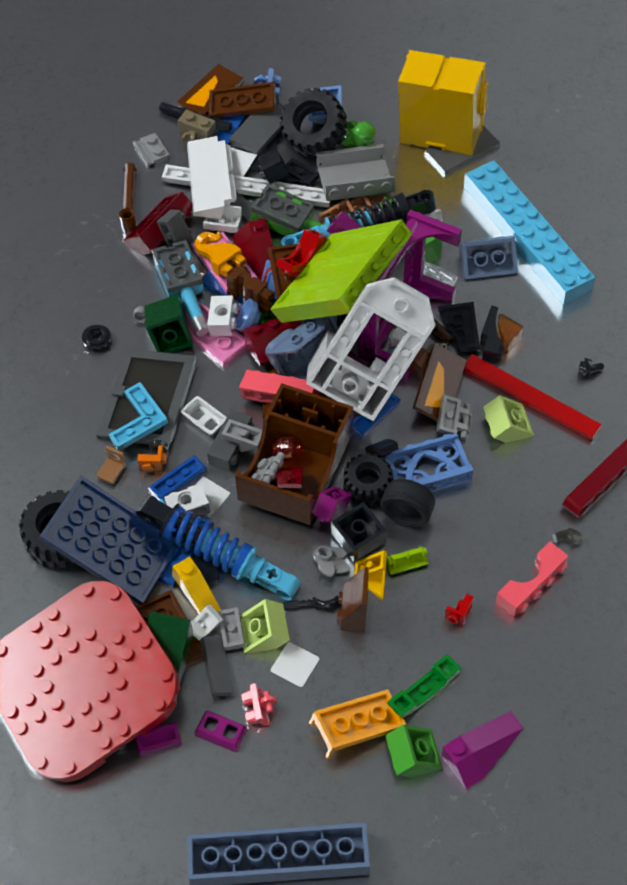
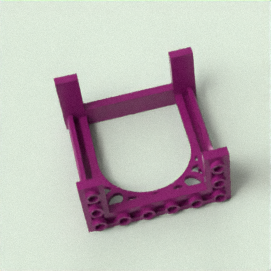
M410 210L407 214L406 226L412 235L375 282L389 279L405 254L403 283L428 296L429 299H440L452 304L455 300L456 288L450 284H445L432 277L423 275L426 238L433 237L458 247L461 242L462 229L423 215L420 212ZM373 313L358 337V358L373 363L377 357L387 363L392 354L381 350L395 325L382 317L379 320V315ZM412 362L403 377L408 378L411 374Z

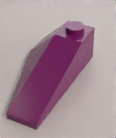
M512 711L447 743L442 748L441 756L465 790H468L485 779L488 772L499 761L500 757L511 746L524 727Z

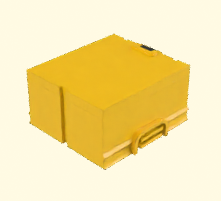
M409 50L398 80L400 143L414 144L426 149L448 150L472 156L480 132L483 131V126H485V114L488 108L486 63L455 57L445 58L443 55Z

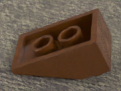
M369 567L362 568L344 584L343 592L339 591L338 604H342V610L337 611V622H341V630L365 632Z

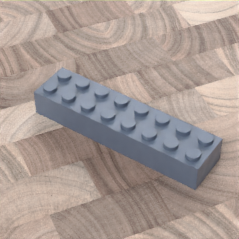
M366 823L188 835V875L190 885H230L369 875L370 872Z

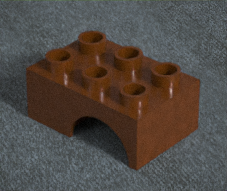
M281 383L263 419V429L256 454L248 469L243 474L241 470H238L235 475L237 499L311 525L315 516L312 514L319 494L327 490L353 434L354 407ZM278 452H282L285 455L289 453L291 457L283 459L282 467H302L303 487L277 488L275 479L268 484L251 478V476L256 473L257 466L262 459L276 456Z

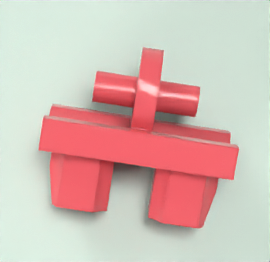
M256 683L251 684L250 690L241 694L244 705L254 706L253 710L245 712L246 721L250 725L258 723L263 726L270 725L268 713L273 712L272 706L278 703L277 697L270 696V691L264 692L262 688H257Z

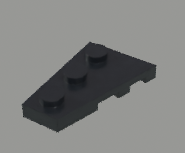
M474 301L438 306V311L452 336L455 337L461 352L480 350Z

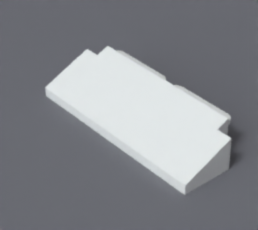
M217 136L189 141L187 151L193 215L221 219L225 205L230 206L231 202L236 201L234 176L229 173L233 170L231 147L225 144V140L218 141Z

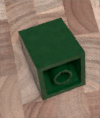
M179 294L144 306L146 329L157 352L173 353L194 345L185 308Z
M151 611L147 625L174 664L181 682L194 642L191 620Z

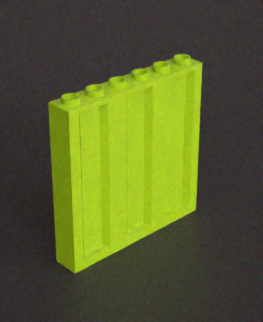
M402 220L331 234L270 310L281 323L349 314L365 286L378 279L412 235L411 231Z

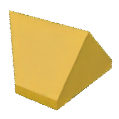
M385 550L355 561L354 571L355 575L362 568L369 567L368 589L382 600L384 598L387 551Z

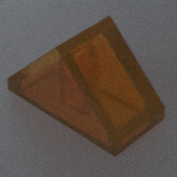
M499 314L498 331L500 339H503L502 347H504V354H508L522 338L524 326L504 314Z

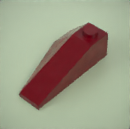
M265 218L247 222L232 236L234 245L241 249V254L246 258V263L260 280L262 279L266 260H269L268 248L273 247Z

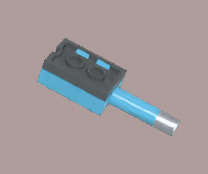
M183 240L173 243V246L169 248L162 246L152 249L154 264L167 297L179 294L196 335H206L209 330L195 296L204 293L203 280L187 241Z

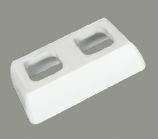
M199 396L193 398L181 410L184 417L210 436H213L221 429L227 418ZM197 409L205 413L199 420L191 416ZM210 420L218 423L213 430L205 427Z

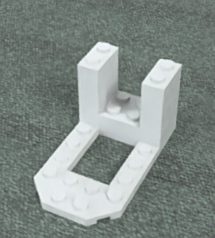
M395 277L367 284L337 333L334 334L327 330L308 360L306 384L338 402L353 406L354 411L374 421L435 327L429 297ZM373 313L405 330L406 333L387 363L376 357L370 368L348 357L347 354Z

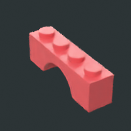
M550 541L537 553L535 564L539 571L538 576L528 582L510 580L497 593L496 603L513 617L519 612L522 614L528 608V603L532 599L536 600L541 595V590L545 586L549 587L554 582L555 576L558 573L562 574L567 569L569 556Z

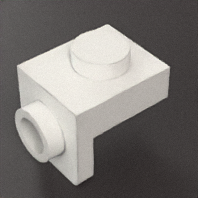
M211 605L206 606L191 621L194 636L198 640H201L203 636H208L223 621V618Z

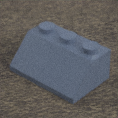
M510 235L460 242L459 255L465 279L518 273L515 237Z

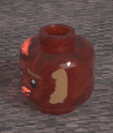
M295 437L279 438L273 444V456H276L278 452H282L285 455L284 463L295 462L298 460L299 455L303 453L302 444Z

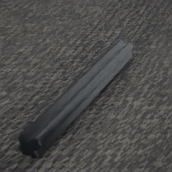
M161 102L159 105V111L181 117L185 110H188L165 102ZM189 110L214 120L216 129L230 132L233 128L231 122Z

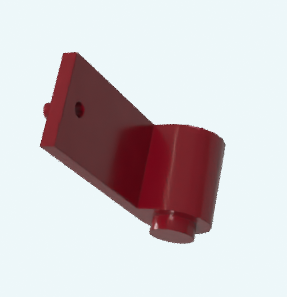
M281 467L276 472L275 483H277V488H302L303 468Z

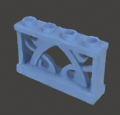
M457 433L446 434L436 439H428L419 444H410L393 451L388 456H384L385 463L389 462L390 468H392V481L399 479L398 475L406 476L405 479L418 482L431 492L472 481L474 470L471 464H469ZM448 448H454L455 454L451 458H448L450 450L448 452H444L443 450ZM423 457L440 462L435 469L434 475L429 476L422 470H415V467ZM457 458H459L462 467H458L454 463ZM405 461L404 464H399V466L407 470H398L394 467V464Z

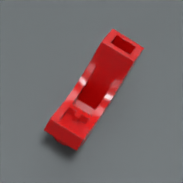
M304 229L294 252L286 258H278L275 265L280 267L282 272L296 278L324 244L327 236L313 229Z

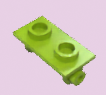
M420 546L416 549L388 556L387 566L390 574L394 575L428 565L426 548Z

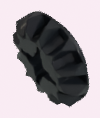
M103 325L89 326L82 333V342L85 347H89L91 350L96 348L100 350L101 347H106L111 342L110 330ZM93 336H100V340H94Z

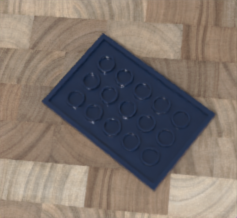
M80 475L38 538L102 581L119 586L139 605L144 603L178 546L176 545V539L169 541L159 537L160 528L142 520L135 510L82 475Z

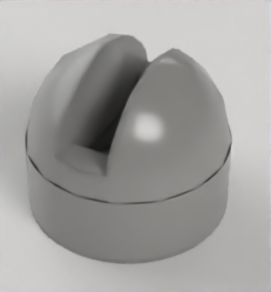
M138 306L133 312V318L138 322L145 321L143 306Z

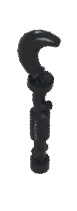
M336 595L333 599L325 601L312 597V600L285 601L282 604L285 609L309 605L329 608L338 604L339 596Z

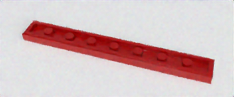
M474 354L466 361L463 370L466 373L592 441L601 429L602 424Z

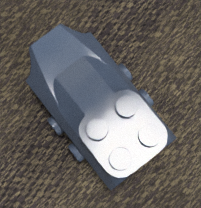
M338 315L308 319L295 330L286 329L267 345L265 353L278 374L307 379L308 360L327 330L334 334L339 330L337 326Z

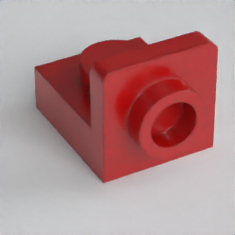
M466 594L463 600H459L456 609L447 606L445 618L453 624L464 626L473 607L474 596Z

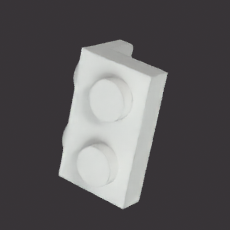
M225 205L221 219L205 217L203 229L228 233L238 232L242 222V207Z

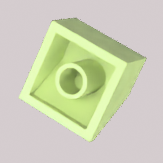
M499 395L483 407L485 419L489 423L490 433L494 439L507 443L534 436L523 404Z
M264 599L239 615L245 645L243 647L244 653L250 654L277 649L290 641L282 603Z

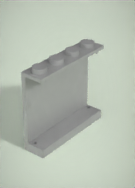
M383 144L316 152L317 170L326 201L395 192V177L390 176L385 161Z

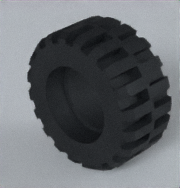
M307 88L305 92H297V96L294 98L291 96L288 100V105L285 104L283 107L284 113L282 112L280 115L282 120L280 128L290 146L296 152L302 153L303 156L307 157L310 154L312 157H316V152L335 150V146L337 144L340 145L342 142L341 137L346 135L344 128L348 127L347 115L337 98L325 89L321 91L320 88H314L313 90ZM315 111L327 113L326 124L320 131L309 135L301 133L302 121L308 114Z
M57 490L54 493L49 491L44 496L39 495L35 497L34 502H29L27 510L24 509L21 514L22 519L19 520V532L24 547L34 561H38V564L42 566L48 564L49 568H56V566L67 568L68 564H72V566L76 564L38 539L70 491H67V493H64L63 490Z

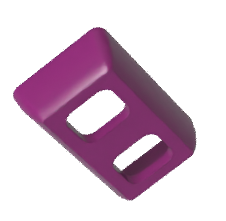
M206 710L195 730V736L230 751L238 752L248 732V728L243 724ZM209 717L219 721L214 731L204 728V724ZM228 725L238 728L233 739L223 736L224 730Z

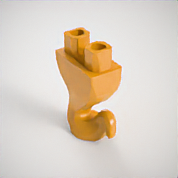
M219 231L217 234L211 232L201 233L195 240L196 252L210 260L211 267L218 277L221 275L228 277L234 270L233 266L240 268L246 266V258L241 254V249L231 243L209 244L219 242L222 239V234Z

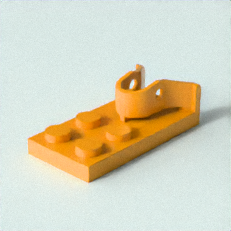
M388 689L314 711L309 723L311 726L319 729L329 749L326 753L327 759H330L336 750L387 735L403 724L407 725L405 720L400 718L387 704V701L392 698Z

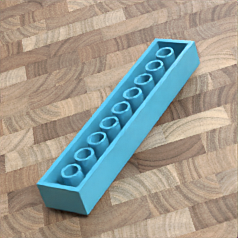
M495 160L465 173L464 188L504 236L511 235L515 237L516 250L562 305L593 290L595 276Z

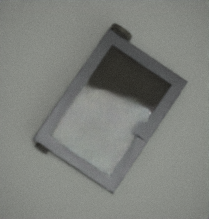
M125 349L96 434L97 438L111 440L108 434L140 417L125 396L124 391L141 382L166 416L168 424L135 443L150 444L149 449L158 454V446H163L164 453H167L170 443L173 441L181 410L183 409L193 377L196 356L190 351H184L183 354Z

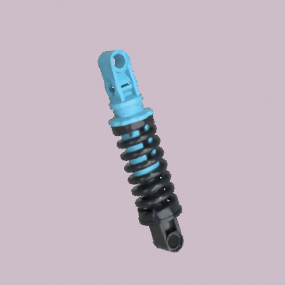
M422 190L406 197L403 192H400L398 195L391 197V203L388 199H383L382 206L378 202L373 203V210L369 205H365L364 211L356 208L355 214L351 211H347L346 214L362 227L397 221L402 218L406 225L407 214L410 210L420 212L423 215L430 214L436 210L434 193L431 190ZM335 216L325 217V224L316 225L310 229L327 236V240L330 234L326 230L335 219ZM303 231L285 236L281 241L282 246L299 244Z

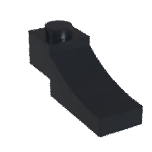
M491 305L481 333L480 344L485 345L482 359L496 364L498 357L502 358L504 347H502L503 339L498 337L496 330L498 307Z

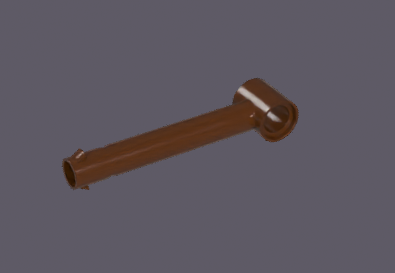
M126 163L123 168L125 172L123 209L119 212L121 228L124 231H132L137 226L134 212L135 171L137 169L135 164Z

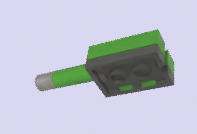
M269 183L261 192V199L257 198L251 207V221L265 218L269 229L284 236L313 228L316 225H323L312 219L314 212L313 203Z

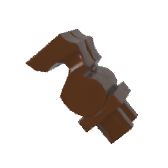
M237 266L227 277V296L233 295L234 301L240 296H244V302L247 299H252L257 302L260 312L269 314L271 312L270 309L274 305L271 302L274 292L268 289V282L264 280L261 282L259 278L251 277V273H248L245 268Z

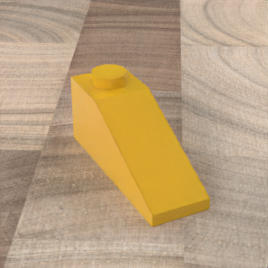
M190 556L172 566L173 578L198 614L208 605H211L217 613L221 610L203 575Z

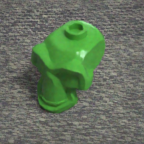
M353 120L348 122L347 128H344L346 130V139L342 143L345 147L369 146L374 143L373 138L376 135V129L370 122L362 121L357 124Z

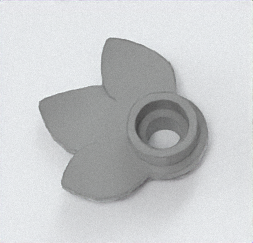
M320 546L314 551V560L318 562V568L324 575L332 577L334 572L343 574L350 571L349 565L343 559L347 555L344 549Z

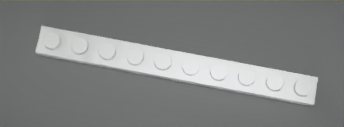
M166 164L162 174V182L191 186L189 168ZM233 175L235 189L239 194L261 197V192L269 183L268 180ZM282 182L271 184L313 203L314 206L330 208L331 201H326L324 191L321 188Z

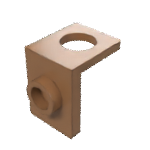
M106 446L107 459L96 477L113 485L126 466L123 452Z

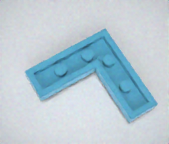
M141 382L124 391L125 396L140 417L108 434L118 451L168 424L166 416Z

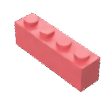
M246 370L239 386L243 399L272 403L281 383L313 394H320V391L306 384L307 379L282 376L275 373H264L258 370Z

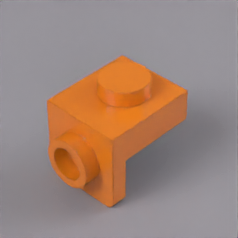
M158 446L157 455L138 454L139 471L152 472L163 470V464L167 463V453H164L163 446Z

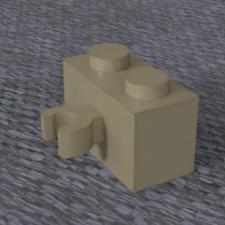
M185 110L178 119L179 135H182L183 142L187 139L194 141L214 137L216 134L215 121L202 115Z

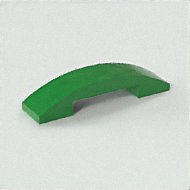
M446 654L432 665V669L405 691L401 690L387 701V704L400 718L406 717L439 693L462 668Z

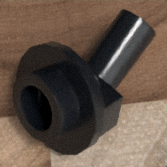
M588 358L580 361L579 372H582V376H589L590 372L604 369L603 363L592 364V360Z

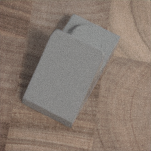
M229 419L221 435L223 439L240 444V451L245 452L258 448L262 430Z

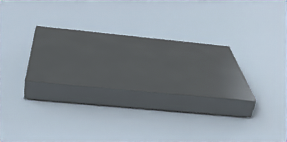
M276 102V108L273 112L251 114L229 138V143L258 156L281 131L280 122L282 120L280 115L282 112L284 113V105Z
M483 126V131L480 132L472 156L436 148L425 150V154L446 175L500 147V142Z

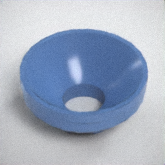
M247 299L242 305L236 318L237 330L244 331L245 328L258 324L261 312L256 301Z

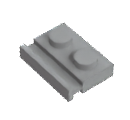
M156 133L142 137L137 142L133 141L135 149L148 168L152 164L157 165L170 159V154Z

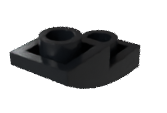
M384 439L365 447L367 453H370L372 456L377 454L378 457L388 456L393 451L399 449L398 443L391 439Z

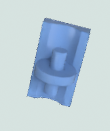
M269 68L268 75L265 77L263 75L255 77L254 84L275 82L277 99L280 88L277 87H279L281 76L273 74L274 69Z

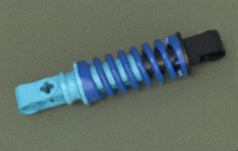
M147 495L136 511V514L142 520L150 522L161 529L159 537L169 541L176 539V545H185L186 551L189 552L194 550V554L197 557L204 554V561L210 562L213 560V565L215 567L222 565V570L226 573L232 570L231 575L238 581L246 577L250 579L251 583L254 584L256 582L287 601L292 600L301 584V581L294 575L288 574L267 562L266 558L256 555L257 548L255 546L253 547L248 543H243L242 547L237 545L239 538L235 537L233 541L228 540L230 534L225 532L221 536L219 534L221 531L219 527L212 531L210 529V522H206L203 528L199 527L202 518L198 516L194 523L190 522L193 516L191 511L187 512L184 518L181 517L186 510L179 503L171 508L157 498Z

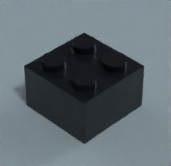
M364 502L331 522V534L353 562L386 543L387 530Z

